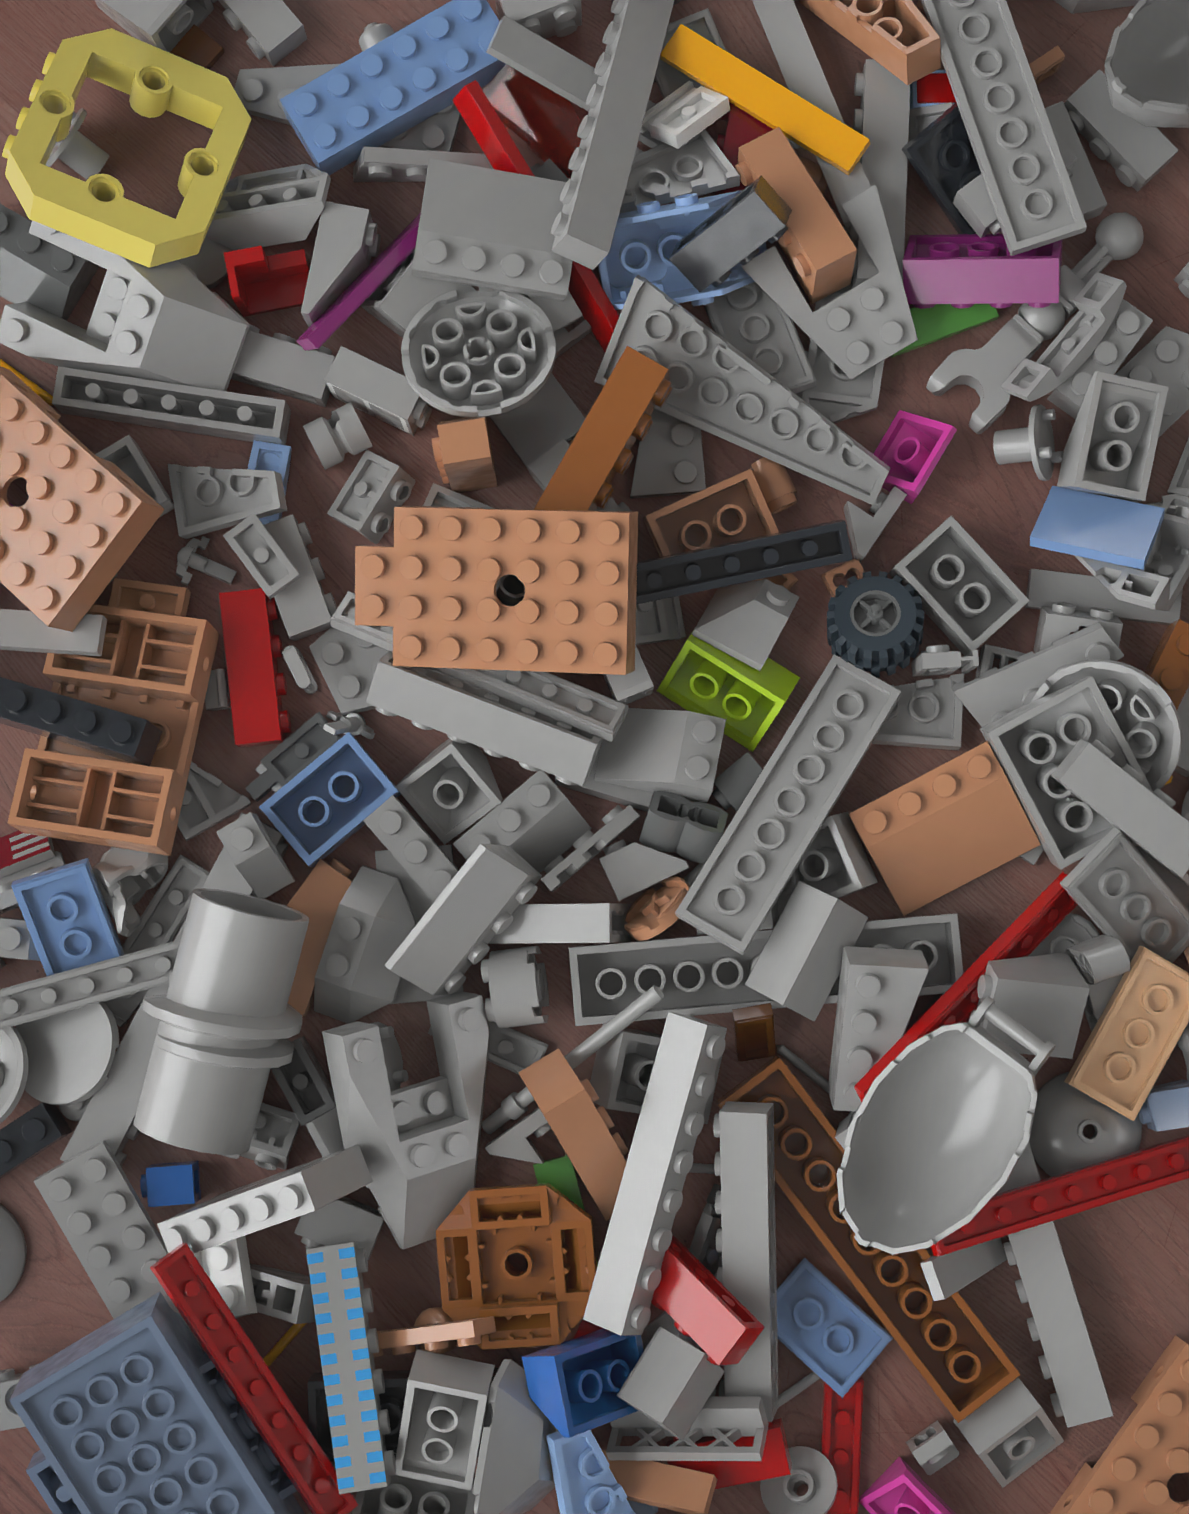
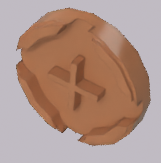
M678 876L666 878L660 882L663 887L657 891L653 887L646 890L633 903L625 918L628 924L624 925L625 930L633 939L637 941L651 939L675 923L678 919L675 916V912L691 887L684 878Z

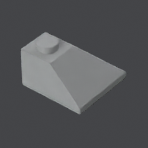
M767 579L720 587L714 594L692 635L760 671L792 613L799 596Z
M451 739L446 740L434 749L395 786L444 845L503 800L487 757L477 745L472 743L461 744Z

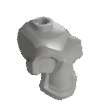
M111 847L110 850L103 854L100 862L92 867L103 899L111 912L120 935L130 936L141 924V917L134 905L141 900L147 890L157 886V883L163 879L168 869V855Z

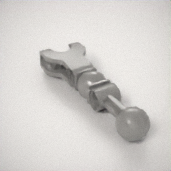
M1123 212L1113 213L1104 218L1096 229V245L1072 270L1066 265L1061 267L1059 303H1051L1050 306L1044 308L1030 307L1028 303H1022L1018 309V314H1015L982 348L953 351L930 376L926 388L935 396H942L955 385H968L974 388L980 397V404L972 413L968 425L976 434H982L1004 413L1009 402L1010 394L1003 391L1001 388L1002 384L1024 358L1030 359L1035 354L1043 341L1052 339L1061 332L1065 325V320L1078 310L1073 299L1096 272L1100 273L1112 260H1126L1139 251L1143 245L1144 233L1142 225L1136 217Z

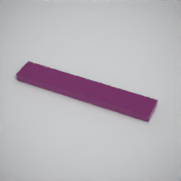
M421 212L296 340L305 351L319 349L415 250Z

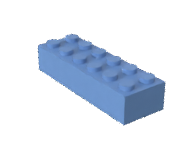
M451 0L281 98L280 102L286 118L317 169L329 175L357 160L364 146L379 147L452 105V99L465 85L476 80L483 87L514 69L486 53L500 22L487 0Z

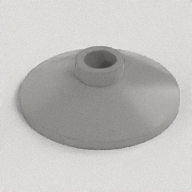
M804 1446L788 1448L792 1463L791 1475L761 1480V1497L766 1509L770 1514H826L835 1501L838 1487L836 1472L832 1464L821 1452L813 1448ZM802 1484L808 1485V1492L803 1496H798V1487Z

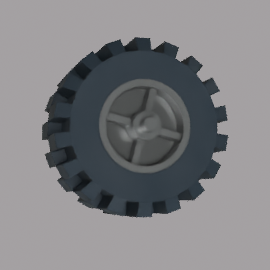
M871 571L862 573V579L857 580L855 575L847 579V587L840 584L835 590V597L830 598L827 611V639L829 646H832L833 655L841 657L847 663L855 665L856 668L871 672V675L876 678H880V672L886 671L888 676L895 674L896 666L899 665L904 669L909 665L910 657L915 658L917 656L919 645H922L924 610H922L920 596H915V589L910 583L903 586V578L895 575L893 579L887 578V572L879 571V576L871 577Z

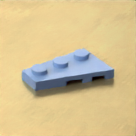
M591 1430L570 1438H564L559 1431L546 1435L560 1514H636L626 1499L628 1497L612 1474L609 1468L610 1464Z

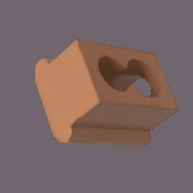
M854 558L821 575L831 597H835V590L838 588L833 583V579L836 576L844 578L848 571H853L857 574V580L862 579V573L865 571L859 559L856 560Z

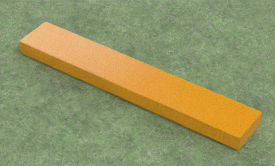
M683 24L679 25L660 54L662 61L704 87L727 96L730 103L772 129L780 127L785 137L848 176L870 145V139Z

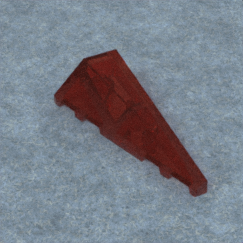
M506 64L482 90L507 130L511 129L527 143V147L544 162L550 158L564 175L571 179L573 170L569 169V162L575 149L580 146L581 138L577 137L581 121L573 106L566 98Z

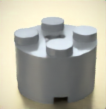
M539 946L491 951L489 959L481 960L482 979L484 983L489 982L490 998L485 999V1012L488 1022L496 1021L499 1028L548 1022L549 1015L541 1016L542 1007L549 1006V991L545 964L537 963L534 955L542 954Z

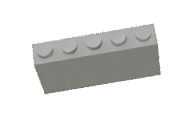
M359 1144L215 1196L157 1225L168 1253L180 1244L187 1243L194 1254L316 1211L373 1182Z

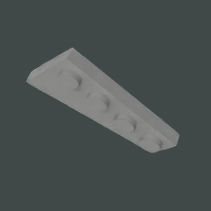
M704 129L678 149L663 143L635 156L620 213L636 211L637 204L647 201H659L660 205L675 202V197L684 194L697 193L699 196L740 186V175Z
M364 146L353 166V182H425L429 158L493 169L486 155L480 153Z

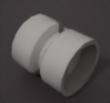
M351 402L332 411L331 418L328 420L321 416L303 425L325 470L344 461L345 453L349 452L352 455H356L372 447V443Z

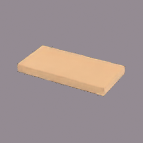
M1139 946L1130 962V971L1125 972L1064 1082L1134 1121L1189 1022V973L1146 947Z

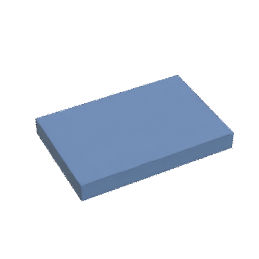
M1052 486L1030 535V546L1144 570L1163 522L1165 508Z
M88 858L12 882L11 887L46 976L125 955Z
M806 1258L801 1260L777 1288V1339L837 1394L843 1397L893 1337Z

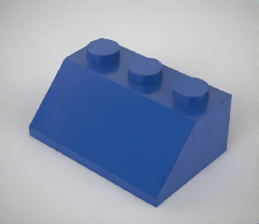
M603 1328L563 1342L560 1345H554L522 1356L529 1397L564 1438L573 1437L638 1411L619 1398L617 1394L644 1352L641 1335L620 1336Z

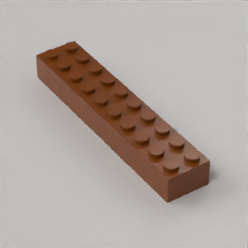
M774 1056L716 1101L720 1109H722L727 1101L774 1104L775 1182L958 1423L1021 1375L958 1291L944 1300H933L921 1267V1262L931 1257L926 1249L892 1255L871 1246L865 1247L858 1244L854 1238L855 1233L842 1213L840 1214L836 1175L838 1168L841 1167L845 1150L835 1139V1129L779 1056Z

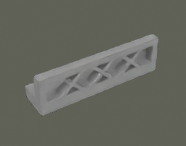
M761 1396L709 1397L684 1439H679L670 1446H659L657 1442L666 1436L675 1435L640 1411L610 1422L612 1430L606 1454L608 1460L762 1461L769 1425ZM622 1436H638L641 1439L632 1446H620ZM704 1436H714L717 1439L709 1446H697L695 1444L696 1441ZM742 1436H755L753 1447H736L733 1442Z

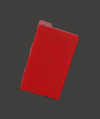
M262 245L223 252L231 296L243 317L302 306L310 270L309 259L304 249L270 256L266 255Z

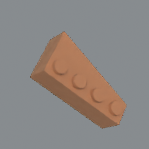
M799 0L803 6L906 85L941 68L940 36L912 0Z
M780 127L740 146L738 164L735 165V169L740 175L742 184L749 186L762 175L792 209L786 224L788 230L777 242L810 304L850 285L857 248Z
M485 416L476 418L459 417L441 420L437 425L439 437L431 439L435 462H437L443 484L450 483L452 491L457 493L498 487L487 418Z
M558 1048L518 1073L607 1221L613 1213L626 1166L624 1155L628 1154L629 1150L618 1132L613 1135L610 1134L608 1129L615 1125L603 1105L597 1109L594 1106L593 1102L598 1100L599 1097L589 1080L586 1078L580 1082Z

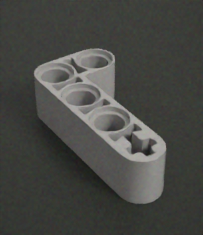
M1107 935L1094 937L1068 947L1065 950V953L1069 955L1090 987L1084 1012L1091 1032L1119 984L1122 974L1130 971L1129 957L1123 944L1117 938Z

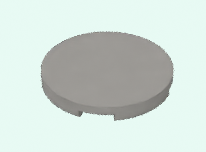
M104 1002L16 1025L15 1029L23 1038L28 1054V1076L24 1090L35 1099L44 1103L62 1106L77 1104L97 1093L109 1079L107 1074L112 1066L115 1050L119 1048V1032L116 1020Z

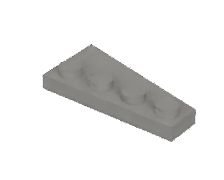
M654 408L650 414L653 424L645 439L639 442L630 499L695 494L706 489L701 429Z
M1098 622L1052 642V646L1037 653L1031 651L1018 657L1019 660L1000 669L994 667L983 672L979 678L967 683L962 681L951 686V688L981 727H984L1011 711L1031 703L1042 684L1060 669L1076 662L1091 659L1118 661L1124 654Z
M964 673L936 680L930 678L918 680L916 683L891 685L901 691V696L872 744L959 751L961 748L963 703L954 694L951 686L964 681Z

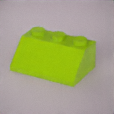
M691 633L658 687L657 692L687 711L726 719L723 734L753 752L787 701L800 677L767 657L761 670L758 671L700 640Z

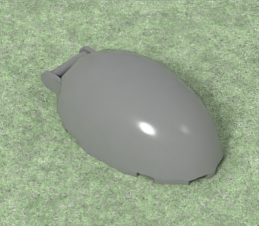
M1140 0L1129 12L1126 20L1113 32L1104 64L1112 107L1145 127L1189 128V0Z
M990 996L983 1000L967 1023L943 1025L908 1045L873 1081L850 1123L844 1142L846 1147L841 1167L838 1168L836 1176L840 1214L842 1213L855 1233L854 1238L858 1244L865 1247L871 1246L892 1255L929 1248L969 1223L1004 1186L1013 1172L1030 1138L1038 1097L1034 1077L1051 1055L1056 1045L1049 1040L1045 1043L994 1005L996 1001ZM986 1018L1033 1053L1035 1058L1032 1062L1027 1061L1009 1044L981 1027L980 1024Z

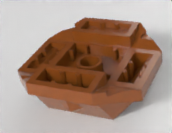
M551 1184L471 1188L436 1229L442 1310L453 1321L494 1316L496 1332L481 1335L482 1343L477 1345L482 1350L560 1345L583 1318L597 1270L593 1217ZM512 1253L524 1255L528 1261V1268L525 1270L513 1268L509 1262V1255Z

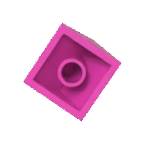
M899 410L873 453L890 467L882 488L891 492L894 486L907 494L904 501L912 504L957 429L946 423Z
M900 1456L859 1498V1503L870 1514H956Z

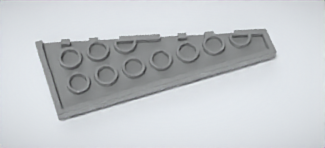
M639 275L634 278L594 382L603 386L606 384L624 350L629 346L669 369L670 382H672L671 387L673 389L663 407L655 406V409L874 506L890 470L887 464L646 278Z

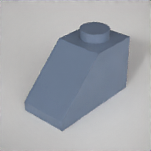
M1179 1079L1154 1086L1138 1113L1140 1122L1147 1124L1148 1129L1156 1132L1189 1127V1081Z

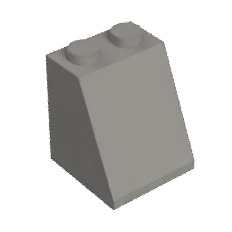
M94 0L100 10L131 36L167 52H170L194 24L199 27L214 10L211 0Z
M415 250L361 305L363 309L402 338L413 317L433 299L453 290H456L457 297L469 291H476L471 285L412 275Z
M1066 953L988 961L985 975H981L977 987L979 1002L977 1008L987 996H990L996 1001L994 1004L996 1007L1045 1043L1049 1040L1056 1045L1049 1057L1072 1059L1090 987ZM973 1010V1011L971 1012L970 1018L972 1017V1015L974 1014V1012H975L976 1010ZM986 1018L980 1024L981 1027L1009 1044L1018 1053L1034 1055Z

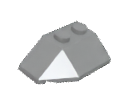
M308 164L239 175L228 181L205 238L233 250L260 245L266 247L306 240L325 207L331 178L328 173L321 172Z
M367 866L360 868L339 903L315 975V1012L349 1024L395 1001L402 977L390 971L385 964L417 925L398 877Z

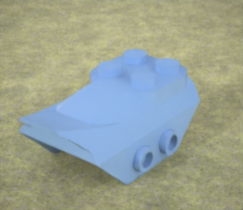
M742 190L704 198H698L697 193L684 194L675 197V203L660 206L659 201H647L637 204L636 211L620 213L609 254L597 265L601 287L615 310L623 309L634 278L637 275L646 278L678 304L691 301L693 306L713 303L715 296L727 294L755 282L743 270L742 265L738 263L730 269L731 274L722 284L717 287H713L711 284L700 293L669 260L677 242ZM766 242L758 247L760 250L755 257L767 250Z

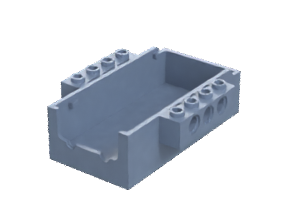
M158 1292L24 1372L9 1400L41 1449L33 1454L26 1472L53 1514H305L293 1495L297 1491L207 1353L202 1351L182 1317L171 1309L161 1292Z

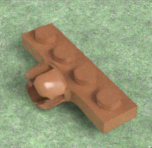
M442 1306L428 1308L418 1315L414 1326L377 1331L379 1352L373 1353L374 1357L383 1356V1349L392 1348V1355L415 1352L416 1344L423 1351L438 1354L453 1351L457 1345L462 1347L482 1343L481 1335L496 1332L494 1316L453 1321L442 1310Z

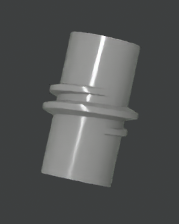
M208 888L194 889L173 971L169 973L167 995L146 996L142 1009L160 1020L133 1123L139 1131L161 1142L202 1153L235 1155L249 1151L270 1069L291 1063L294 1044L288 1038L299 1034L301 1030L302 1015L288 1004L309 923L308 916L285 905L242 893Z

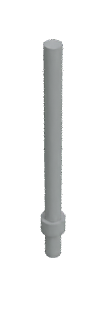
M654 985L564 1056L572 1070L664 998L662 991ZM525 1087L519 1093H511L501 1101V1107L482 1121V1128L486 1133L491 1135L510 1119L516 1120L528 1110V1105L534 1101L528 1088Z

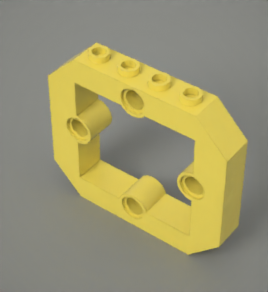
M112 28L63 39L56 54L53 52L48 53L42 70V74H45L43 81L35 80L29 97V101L32 104L30 108L23 106L16 123V129L19 130L17 136L11 134L8 136L2 153V157L8 159L5 176L28 218L148 268L199 254L244 145L252 120L226 76ZM86 77L129 94L131 107L141 116L155 118L161 116L167 110L213 130L205 149L194 148L185 155L177 185L179 192L185 198L176 219L124 198L122 184L111 175L95 174L90 176L85 182L46 166L56 142L64 140L69 134L75 101Z

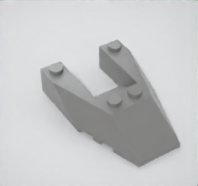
M32 220L28 233L107 269L87 330L28 302L7 304L0 319L1 344L26 356L55 366L227 391L250 324L216 292H211L196 278V274L186 264L182 265L178 260L148 268Z
M459 991L426 1001L440 1076L390 1091L377 1025L356 1021L322 1031L343 1146L346 1149L359 1144L373 1182L365 1186L370 1188L380 1206L378 1210L398 1246L403 1250L435 1239L436 1229L471 1188H475L489 1041V1030L482 995Z

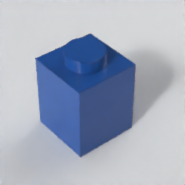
M199 1160L152 1164L145 1168L146 1174L141 1175L142 1198H147L148 1207L195 1204L201 1200Z

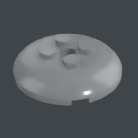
M479 287V291H469L457 297L456 290H453L430 301L410 321L401 344L402 366L412 389L432 407L459 417H493L522 406L542 389L555 364L556 341L552 325L546 314L532 300L519 293Z
M1091 659L1076 662L1060 669L1042 684L1031 702L1086 677L1093 676L1153 792L1156 788L1161 789L1166 784L1180 758L1182 728L1172 700L1153 678L1143 671L1122 662Z

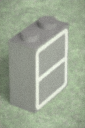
M343 346L340 347L324 379L333 398L346 404L351 402L354 408L413 436L417 428L423 429L430 418L432 408L412 389L406 376Z

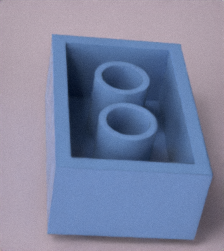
M348 732L267 799L259 808L309 867H315L320 859H325L365 825L363 820L392 795L399 797L401 793L357 739Z

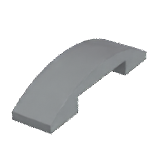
M1096 272L1073 299L1079 311L1036 362L1027 358L1022 360L1002 384L1001 388L1003 391L1031 402L1050 393L1071 377L1089 358L1109 329L1122 302L1127 287L1126 283L1123 280Z

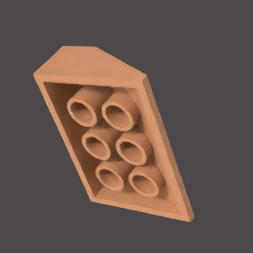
M987 741L849 814L903 916L1041 845Z

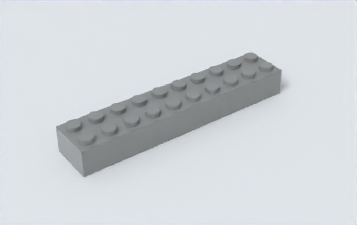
M957 913L866 921L854 947L922 950L929 971L919 996L943 994L963 974ZM773 929L758 931L744 955L709 935L569 947L575 1026L606 1024L654 985L662 991L664 998L635 1021L667 1018L668 1012L689 1016L732 1012V1009L771 1003L772 1009L786 1008L784 1005L745 985ZM840 974L824 1004L837 1003Z

